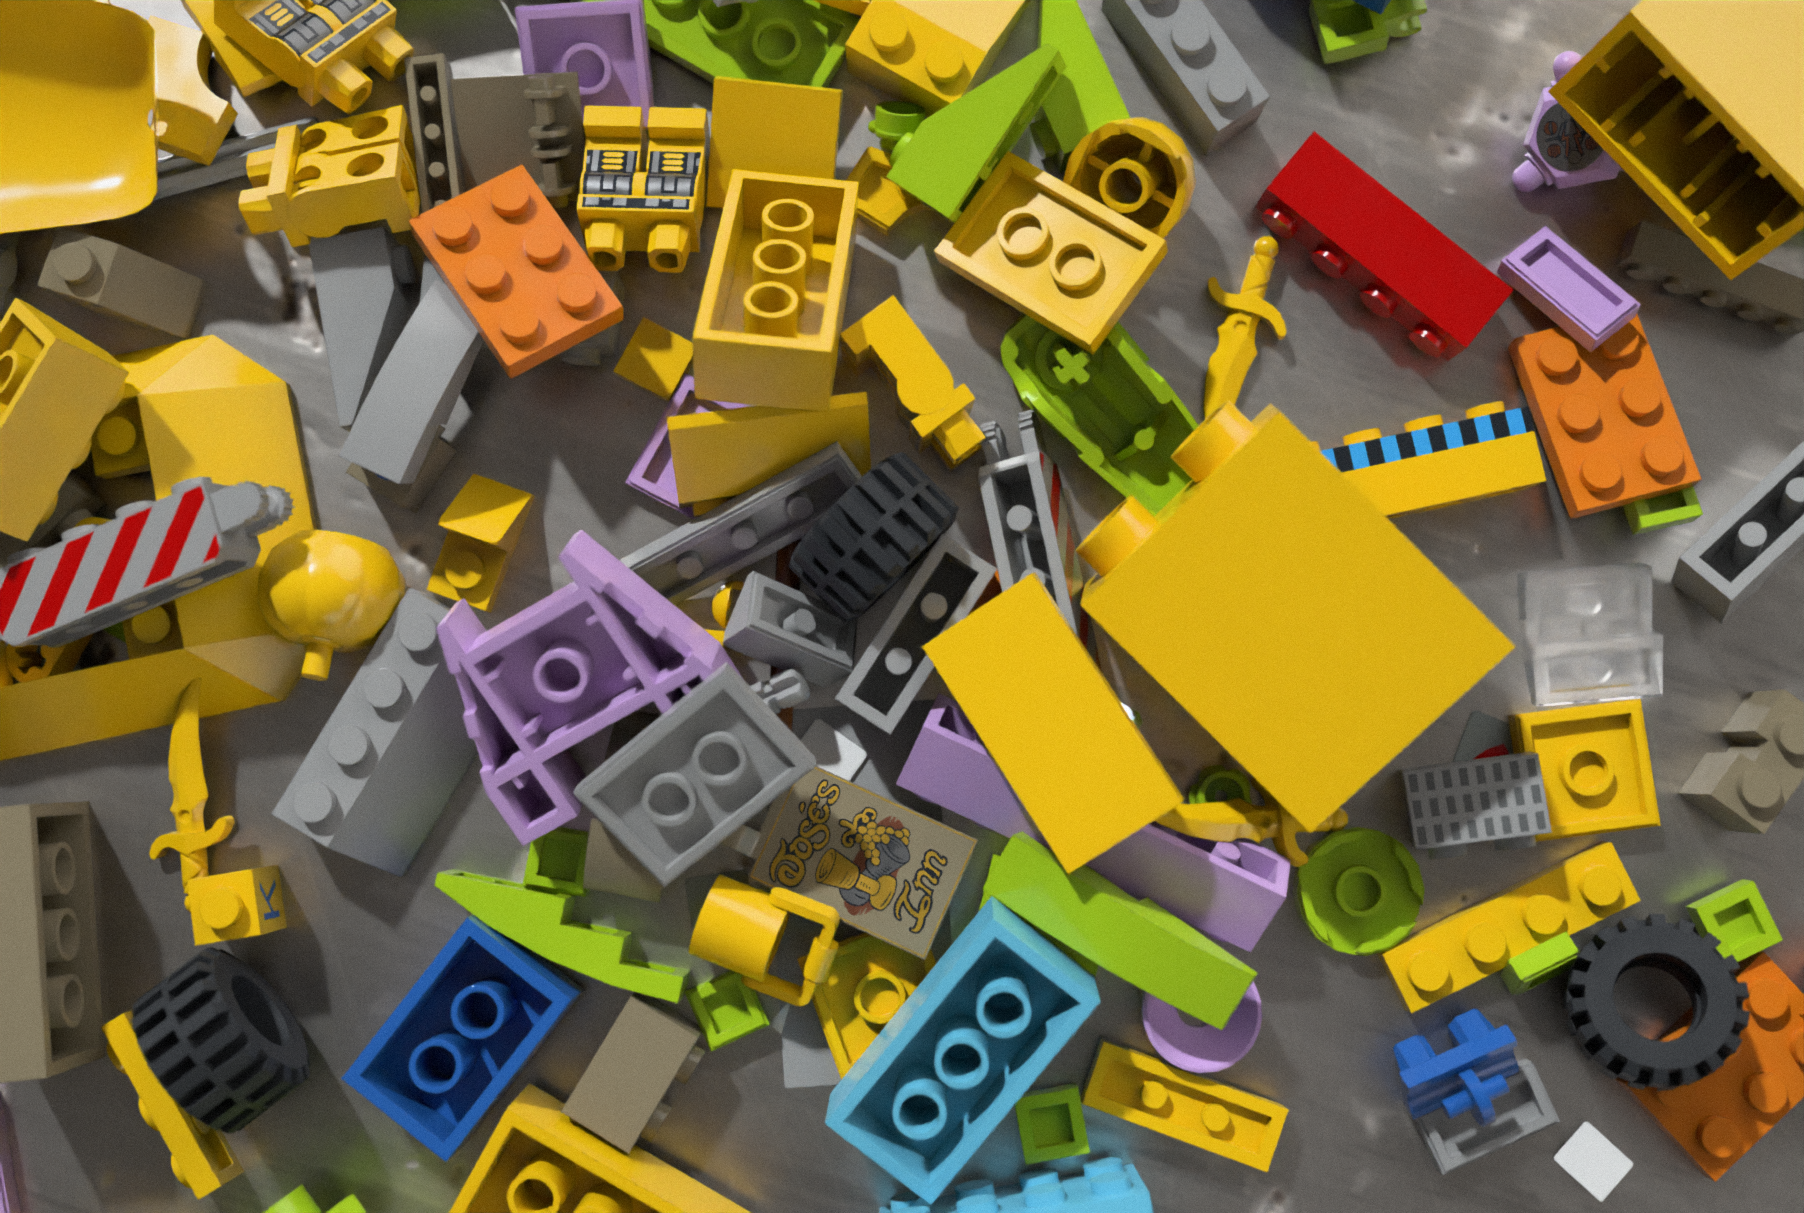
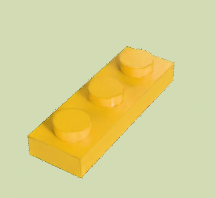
M132 1010L125 1012L101 1026L108 1039L106 1045L108 1056L121 1073L128 1075L140 1096L138 1105L143 1119L153 1130L161 1133L172 1153L171 1166L175 1176L182 1185L190 1189L192 1188L199 1200L245 1171L220 1129L216 1131L190 1115L171 1098L157 1081L137 1043L132 1026V1019L134 1018Z
M1103 1038L1100 1039L1080 1097L1083 1105L1268 1172L1288 1113V1109L1282 1104L1201 1074L1183 1070L1171 1063Z

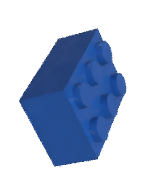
M469 916L341 1079L447 1162L470 1140L585 989L543 956L489 927L476 916Z

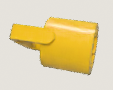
M720 874L712 885L699 914L688 953L741 974V982L751 989L795 1006H805L811 1000L817 984L826 982L839 948V944L834 940V936L840 922V916L833 907L787 889L776 887L771 890V893H767ZM791 912L823 924L820 935L814 937L802 971L805 979L802 986L768 974Z

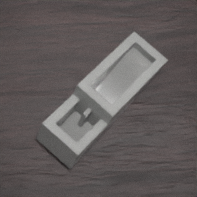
M435 279L417 306L376 377L339 457L398 484L415 482L439 425H446L484 340L445 283Z

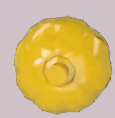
M323 530L299 531L274 546L262 566L258 578V605L267 624L289 641L298 645H307L301 676L318 681L328 680L334 651L351 653L373 647L406 594V580L392 554L385 547L354 535Z

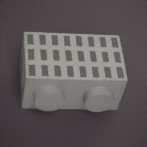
M1524 752L1400 769L1412 845L1416 850L1428 848L1429 859L1469 854L1467 843L1494 840L1495 849L1498 851L1529 848L1536 846V834L1552 833L1538 753Z

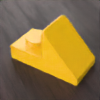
M473 474L439 519L438 525L448 530L426 590L456 601L464 598L470 606L491 613L535 496Z

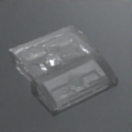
M1643 562L1517 573L1518 610L1524 666L1531 703L1534 706L1541 707L1663 696V634L1652 629V566Z

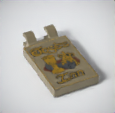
M815 766V768L773 800L759 832L742 825L723 840L721 844L756 860L748 878L771 889L776 887L784 888L831 906L839 913L840 921L926 960L978 840Z

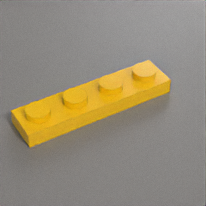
M1601 841L1409 935L1389 951L1377 953L1404 1010L1412 1014L1503 969L1509 959L1566 931L1570 936L1641 901L1612 842Z

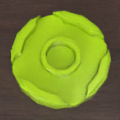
M1350 826L1339 831H1329L1307 847L1304 853L1308 856L1309 861L1307 864L1295 868L1292 894L1298 917L1314 938L1335 951L1368 956L1389 951L1409 936L1417 923L1415 919L1419 914L1420 905L1423 906L1425 888L1419 864L1404 844L1379 830Z

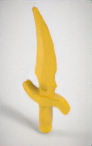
M1263 236L1254 244L1255 254L1250 257L1239 294L1225 292L1215 277L1209 278L1207 282L1208 293L1212 301L1218 307L1228 311L1225 322L1217 328L1219 344L1216 351L1210 356L1206 372L1204 391L1205 419L1227 400L1235 406L1246 374L1257 355L1255 332L1259 321L1267 323L1273 329L1278 339L1282 340L1286 336V326L1280 312L1264 300L1268 287L1267 283L1270 280L1275 264L1273 258L1279 250L1278 242L1271 236Z
M201 677L192 680L178 705L171 732L168 769L169 781L173 788L174 797L169 810L175 818L177 831L163 834L156 838L149 852L150 858L153 860L164 857L170 848L180 852L183 893L187 894L184 905L189 913L191 911L186 880L209 876L207 847L220 843L227 838L234 824V818L231 815L219 818L209 830L205 829L203 823V811L209 794L203 773L199 741Z
M1255 778L1251 780V785L1260 792L1266 806L1253 805L1241 798L1212 803H1181L1154 820L1160 825L1185 835L1210 841L1233 842L1239 838H1248L1259 844L1265 838H1272L1276 851L1289 858L1291 865L1300 867L1309 861L1308 856L1300 850L1295 839L1296 832L1309 831ZM1339 807L1313 832L1343 830L1348 824L1346 811Z

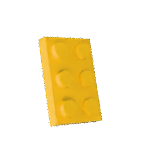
M1007 151L934 250V253L939 263L1094 355L1168 253L1166 240Z

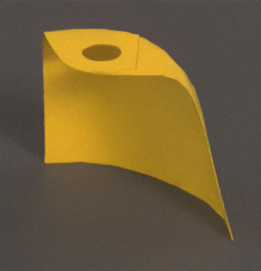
M0 0V234L112 220L138 213L151 205L158 192L159 103L155 29L147 19L139 14L97 0ZM152 109L154 130L148 124V114Z

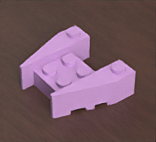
M583 530L572 536L558 557L574 582L486 631L464 598L454 604L436 627L449 673L455 674L466 710L463 714V719L469 739L474 738L482 763L480 776L485 792L523 846L577 817L583 803L573 793L577 784L586 778V775L567 748L652 701L655 702L661 713L664 714L726 662L741 676L718 640Z

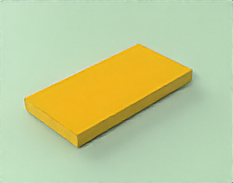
M1036 573L1029 574L922 646L1068 874L1184 801L1181 793Z

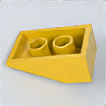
M871 0L845 44L847 73L897 101L910 102L925 108V116L930 117L983 83L1031 0Z

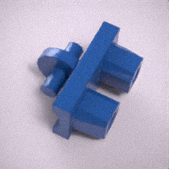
M1475 1008L1454 1017L1447 1025L1448 1036L1455 1045L1453 1049L1436 1056L1424 1035H1414L1394 1045L1393 1052L1400 1077L1403 1103L1413 1120L1442 1107L1448 1119L1455 1118L1469 1111L1480 1126L1489 1125L1496 1121L1491 1101L1510 1093L1505 1078L1519 1072V1066L1513 1050L1517 1046V1039L1507 1024L1495 1029L1483 1014Z

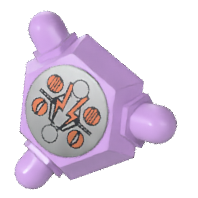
M1563 52L1554 60L1553 72L1555 81H1550L1551 87L1543 88L1523 142V146L1528 151L1524 154L1527 160L1514 171L1512 176L1513 184L1519 191H1533L1543 182H1546L1548 186L1554 183L1558 189L1614 179L1617 177L1619 170L1624 171L1548 92L1582 59L1576 52Z

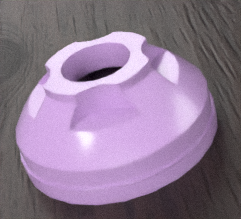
M1254 982L1222 1030L1206 1022L1200 1025H1189L1183 1022L1177 1013L1176 1007L1144 991L1141 1006L1143 1026L1148 1039L1156 1051L1169 1063L1187 1071L1197 1073L1217 1072L1232 1066L1251 1049L1260 1032L1262 1007Z

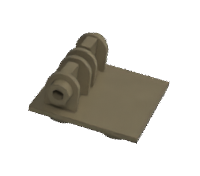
M578 71L450 79L466 192L519 165H523L553 208L569 206V201H578L585 150V132Z

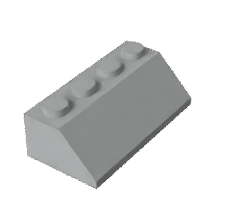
M412 588L407 590L271 813L325 847L399 877H404L478 755L474 738L469 739L464 723L463 714L466 710L455 674L449 673L436 627L451 610V607L429 594Z

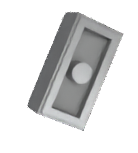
M752 571L745 580L725 629L723 645L783 671L797 668L803 673L807 681L827 687L853 671L858 618L844 623L824 602Z

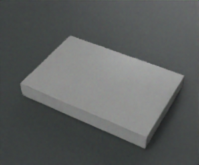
M726 662L578 783L573 794L666 887L815 768L816 757Z

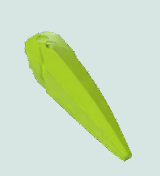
M1024 313L1005 331L1000 345L1002 363L1020 393L1022 401L1034 410L1062 439L1066 437L1073 444L1079 458L1126 498L1133 495L1155 516L1192 480L1171 458V455L1199 425L1166 380L1147 364L1150 359L1119 321L1094 355Z

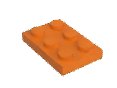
M519 165L408 220L412 235L510 379L624 320L622 304L523 165Z
M1638 314L1592 352H1589L1560 326L1516 337L1510 343L1508 351L1570 519L1631 504L1633 501L1677 492L1693 487L1702 480Z
M1764 951L1739 961L1740 968L1734 972L1738 983L1747 982L1750 997L1743 1001V1010L1749 1011L1750 1016L1748 1027L1741 1030L1739 1038L1743 1041L1737 1051L1724 1061V1065L1697 1082L1688 1086H1678L1673 1090L1658 1091L1657 1087H1646L1641 1090L1627 1086L1628 1081L1620 1077L1615 1079L1705 1177L1714 1182L1804 1098V1020L1799 1015L1804 1009V994ZM1689 1008L1656 1041H1671L1682 1036L1692 1023L1693 1008Z

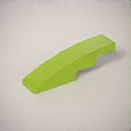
M1023 831L1011 836L982 888L1041 930L1101 967L1156 998L1220 1030L1225 1028L1258 974L1150 898L1146 897L1140 901L1136 900L1086 864L1068 874L1055 853Z
M456 869L437 873L434 886L489 927L550 961L611 986L674 1003H679L686 995L685 991L687 990L691 970L630 958L629 952L634 932L573 920L575 895L522 886L523 883Z

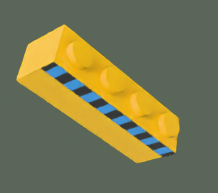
M1503 401L1487 403L1465 410L1466 420L1444 424L1441 414L1415 419L1403 424L1405 433L1382 437L1380 428L1354 432L1342 437L1344 446L1320 451L1319 442H1311L1388 520L1519 492L1547 481L1528 406L1505 411Z

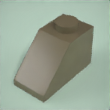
M58 227L37 286L71 305L188 340L208 282L120 244L65 227Z

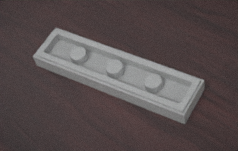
M837 441L619 561L673 605H677L804 537L829 508L862 475Z

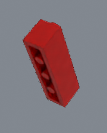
M1313 131L1269 184L1255 205V208L1263 213L1262 220L1271 231L1284 239L1290 240L1293 237L1312 253L1311 259L1321 271L1336 279L1343 277L1361 292L1360 299L1371 311L1384 318L1393 317L1410 331L1409 338L1414 345L1433 357L1441 356L1446 361H1450L1465 350L1514 290L1315 131Z

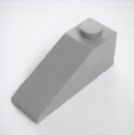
M384 227L311 240L309 244L339 425L348 432H350L376 377L403 331L411 305L408 283H413L416 280L415 267L408 246L401 245Z

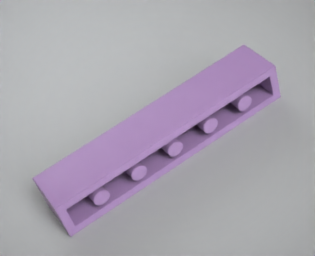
M938 693L896 785L913 792L918 798L926 802L936 803L972 820L977 826L985 830L995 831L1008 838H1011L1013 834L1023 831L1054 853L959 703ZM1152 821L1085 864L1130 896L1139 900L1148 897L1177 918L1206 931L1213 938L1232 943L1251 952L1286 899L1291 860L1247 838H1239L1233 842L1210 841L1185 835L1160 825L1156 821Z

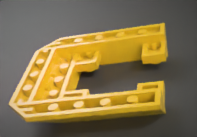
M208 335L112 356L129 374L125 379V391L121 401L113 411L104 414L91 435V452L95 474L104 479H110L151 470L156 501L172 495L171 487L174 484L196 477H210L213 483L227 486H237L238 482L244 483L245 481L262 484L261 487L276 486L285 488V492H289L290 498L294 499L292 505L295 508L291 511L293 515H290L288 517L289 521H284L283 525L277 524L275 529L257 536L261 551L254 567L122 621L129 660L13 684L5 655L7 645L5 641H0V762L173 725L178 705L190 682L197 677L202 679L199 698V719L286 701L302 677L301 671L307 645L293 643L269 626L258 605L259 572L271 549L296 532L317 530L290 384L218 337Z

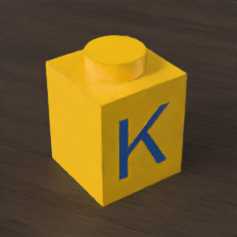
M278 865L186 880L195 946L257 936L287 928Z

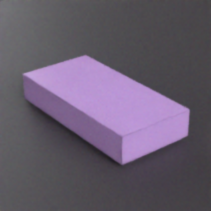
M1546 226L1503 258L1497 270V274L1589 352H1592L1632 320L1641 306L1637 300Z

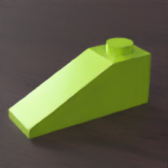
M1039 0L1037 49L1049 43L1059 50L1067 67L1035 114V122L1030 123V132L1040 156L1043 159L1051 156L1058 173L1061 174L1066 171L1068 158L1083 137L1111 120L1131 117L1077 0Z
M1049 43L1045 44L923 120L914 134L911 132L906 133L895 146L889 160L892 168L886 177L901 190L954 224L1007 151H1012L1067 67L1059 50Z

